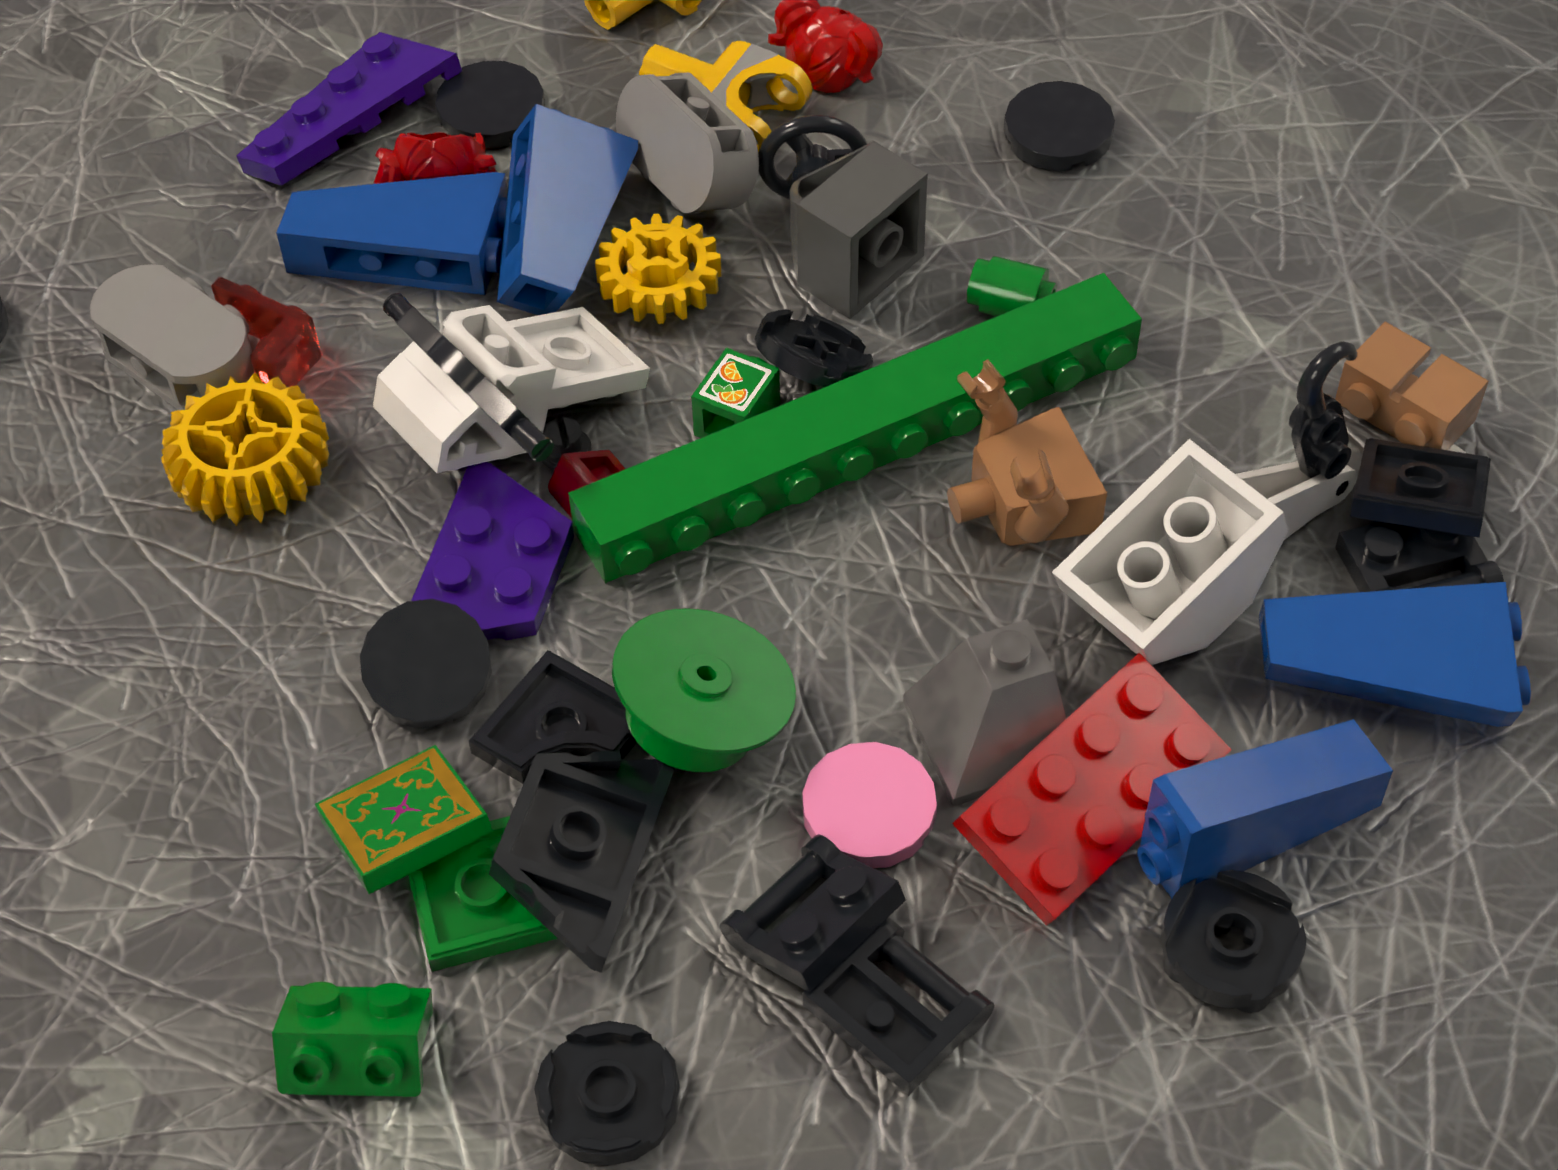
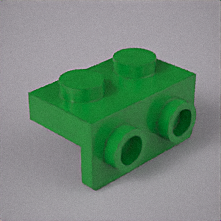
M313 982L304 986H290L272 1031L277 1090L281 1094L419 1096L423 1087L421 1051L433 1014L432 989L408 988L399 983H385L376 987L336 986L329 982Z

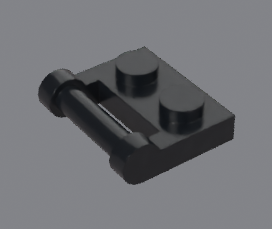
M1378 522L1339 532L1335 546L1359 592L1396 590L1394 588L1396 586L1459 570L1462 575L1407 589L1504 582L1498 565L1494 561L1487 560L1475 537Z
M820 834L815 835L802 847V858L745 911L734 910L719 926L725 939L741 954L808 992L813 991L906 901L898 880L840 852L832 841ZM821 877L826 879L770 933L764 931Z
M888 917L813 991H803V1006L909 1096L966 1037H971L981 1029L991 1016L995 1005L978 990H974L971 993L940 969L903 938L904 929ZM883 960L888 961L947 1010L949 1014L941 1021L874 964Z

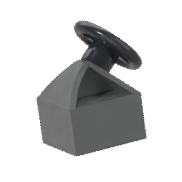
M823 115L798 117L781 124L764 139L758 152V170L762 180L772 191L784 198L790 199V242L797 284L811 295L851 319L924 256L928 173L875 141L867 144L866 139L858 129L835 117ZM806 134H831L844 140L851 149L828 150L822 145L813 144ZM785 142L796 153L797 165L787 179H784L777 172L774 165L776 152Z

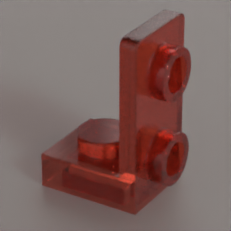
M218 277L211 284L215 301L223 306L229 304L235 307L244 316L249 325L250 331L247 334L260 339L250 357L254 371L260 380L263 381V384L279 376L282 383L286 385V388L295 386L322 357L313 318L299 307L293 305L286 306L262 295L249 285H239L223 277Z

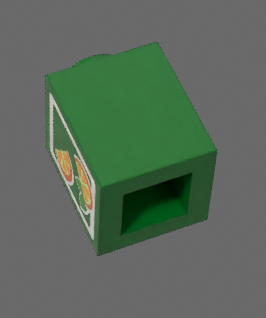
M726 347L691 396L694 436L699 438L705 437L780 406L779 368L768 364L759 357L747 356Z

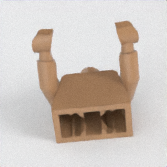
M989 359L983 361L981 372L974 378L967 372L959 374L957 376L958 383L970 398L975 399L978 408L983 414L978 444L973 450L972 482L951 487L947 491L948 503L955 521L960 524L988 515L1001 542L1009 546L1092 534L1103 523L1107 492L1060 407L1050 409L1017 424V409L1003 388L1005 379Z

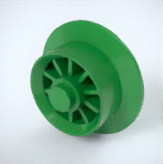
M683 608L651 614L636 622L623 634L613 656V684L620 701L626 708V721L631 734L647 753L677 769L692 772H712L732 766L741 760L748 751L765 745L781 733L794 709L796 699L794 677L780 651L754 628L721 613Z

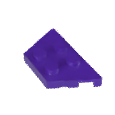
M484 462L468 466L411 601L435 599L457 605L477 621L487 640L497 638L512 640L537 635L574 539L573 523L491 463Z

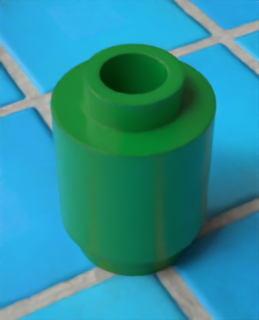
M993 256L990 261L978 258L972 269L968 284L967 303L979 306L980 313L997 317L1057 291V283L1049 281L1048 268Z

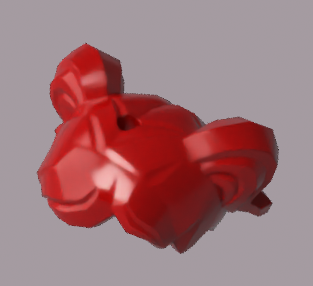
M782 0L778 4L774 16L777 32L768 34V43L785 47V58L803 69L810 79L814 90L837 93L850 87L857 78L863 83H870L874 79L871 69L881 57L883 48L882 39L875 27L865 23L854 13L841 8L821 7L817 0Z
M413 132L407 134L400 133L396 139L394 150L379 148L375 154L380 161L374 184L497 172L495 168L497 164L492 155H486L485 142L481 133H475V137L462 134L452 136L444 132L424 135Z

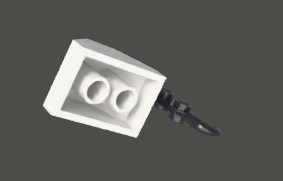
M1344 341L1328 346L1309 363L1297 386L1298 404L1289 418V426L1292 428L1291 438L1298 461L1234 474L1201 447L1188 439L1052 571L1060 590L1136 654L1140 653L1151 665L1207 648L1253 603L1283 541L1313 518L1344 500L1357 481V472L1347 465L1352 451L1348 447L1349 436L1341 403L1329 394L1324 393L1322 389L1329 372L1341 359L1346 358L1348 361H1353L1357 358L1358 353L1355 346Z

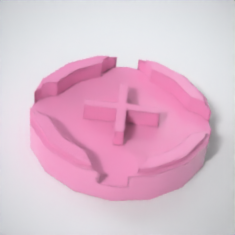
M878 742L848 744L826 754L810 771L802 792L804 826L811 839L817 834L823 835L832 841L840 852L872 868L891 867L912 857L923 846V841L930 833V830L932 831L936 819L937 802L934 782L922 763L901 748Z

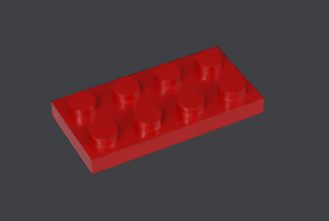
M1138 653L952 824L1047 926L1141 838L1153 779L1170 772L1225 757L1232 749L1157 670Z

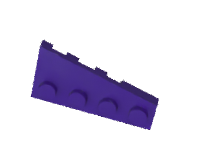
M382 32L368 38L356 53L342 65L332 69L328 73L327 78L306 96L296 100L290 110L269 128L260 131L255 136L254 141L236 155L243 173L281 186L339 150L336 140L343 135H352L359 132L366 133L381 123L378 113L401 99L408 106L426 95L423 85L441 74V77L448 81L462 72L457 53Z

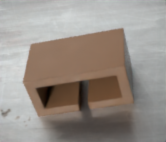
M1386 321L1356 350L1358 353L1357 358L1353 361L1346 360L1344 363L1335 398L1341 403L1342 407L1346 408L1354 416L1366 420L1398 439L1401 443L1448 450L1475 422L1489 382L1487 379L1443 354L1418 378L1412 373L1429 356L1431 347Z

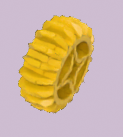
M256 373L244 383H238L230 375L228 384L220 388H215L206 383L205 395L201 398L186 395L185 410L172 411L171 427L162 430V444L164 448L161 450L163 454L161 460L172 490L177 493L178 498L184 499L185 504L190 507L192 512L204 510V513L209 516L212 522L218 520L226 513L236 526L245 515L251 514L262 524L265 512L276 509L286 515L287 501L293 499L306 502L307 486L321 485V469L328 466L329 452L327 441L329 436L326 424L322 422L319 408L314 404L313 399H306L305 394L301 392L298 385L286 388V385L282 383L279 376L271 379L266 384H263V381L260 380Z

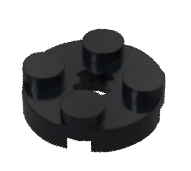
M1220 871L1216 879H1207L1196 884V878L1184 884L1171 899L1163 922L1161 944L1164 953V971L1171 980L1179 983L1189 993L1209 1004L1223 1008H1237L1246 1013H1255L1265 1009L1270 1000L1283 994L1293 983L1305 954L1306 933L1303 923L1300 928L1298 919L1291 911L1292 901L1277 885L1258 875L1244 871ZM1232 927L1239 928L1244 931L1243 942L1250 947L1245 950H1229L1221 945L1222 942L1215 938L1214 933L1226 935Z

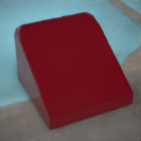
M610 450L565 453L561 455L548 483V490L572 519L569 492L626 468Z

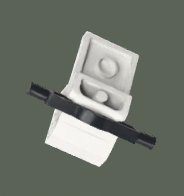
M401 293L391 294L383 304V311L396 322L413 342L377 376L373 407L436 473L455 471L463 467L497 459H507L523 453H528L536 462L543 461L550 456L554 448L553 441L543 434L548 409L564 408L575 403L603 397H614L621 393L646 388L650 367L584 307L506 321L490 305L451 312L441 323L444 326L442 335Z

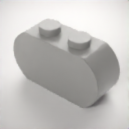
M690 72L675 73L670 76L638 75L625 85L617 105V133L638 140V150L632 163L641 171V175L645 179L651 181L671 201L674 208L682 213L699 214L703 211L734 209L743 205L748 200L757 181L759 157L754 133L741 119Z
M147 264L124 269L104 281L92 297L90 315L94 328L99 332L106 360L178 410H185L186 395L200 398L204 396L206 383L215 388H220L228 384L230 375L238 383H244L254 373H257L256 362L247 334L250 328L244 316L232 305L226 304L223 306L209 297L193 279L188 277L182 279L163 265Z

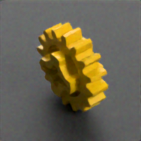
M653 214L651 224L643 225L635 217L630 219V231L625 232L622 229L613 228L611 230L612 243L601 242L599 244L600 258L595 260L597 283H600L601 297L603 300L613 299L614 311L618 314L632 308L634 321L636 322L644 319L647 313L655 314L658 324H664L666 313L674 312L682 320L687 319V306L693 305L696 308L704 309L707 307L706 294H717L719 291L718 278L722 277L721 256L716 250V239L714 236L703 238V226L699 223L688 229L683 228V216L677 215L668 224L662 223L660 214ZM691 262L695 264V268L693 271L689 269V264ZM626 265L628 272L623 274L622 269Z

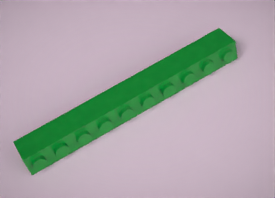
M1101 273L569 492L573 530L605 583L624 575L637 574L646 569L650 564L673 554L696 549L705 541L732 529L750 526L765 515L791 504L804 503L824 490L846 481L858 480L876 468L900 458H910L918 454L922 449L949 437L961 436L970 432L982 423L983 414L978 408L975 399L970 398L958 383L957 376L967 372L974 378L981 372L983 361L987 359L1004 377L1005 384L1003 388L1016 407L1017 412L1034 401L1056 392L1068 391L1079 382L1100 373L1122 368L1129 361L1136 359L1142 318L1106 274Z

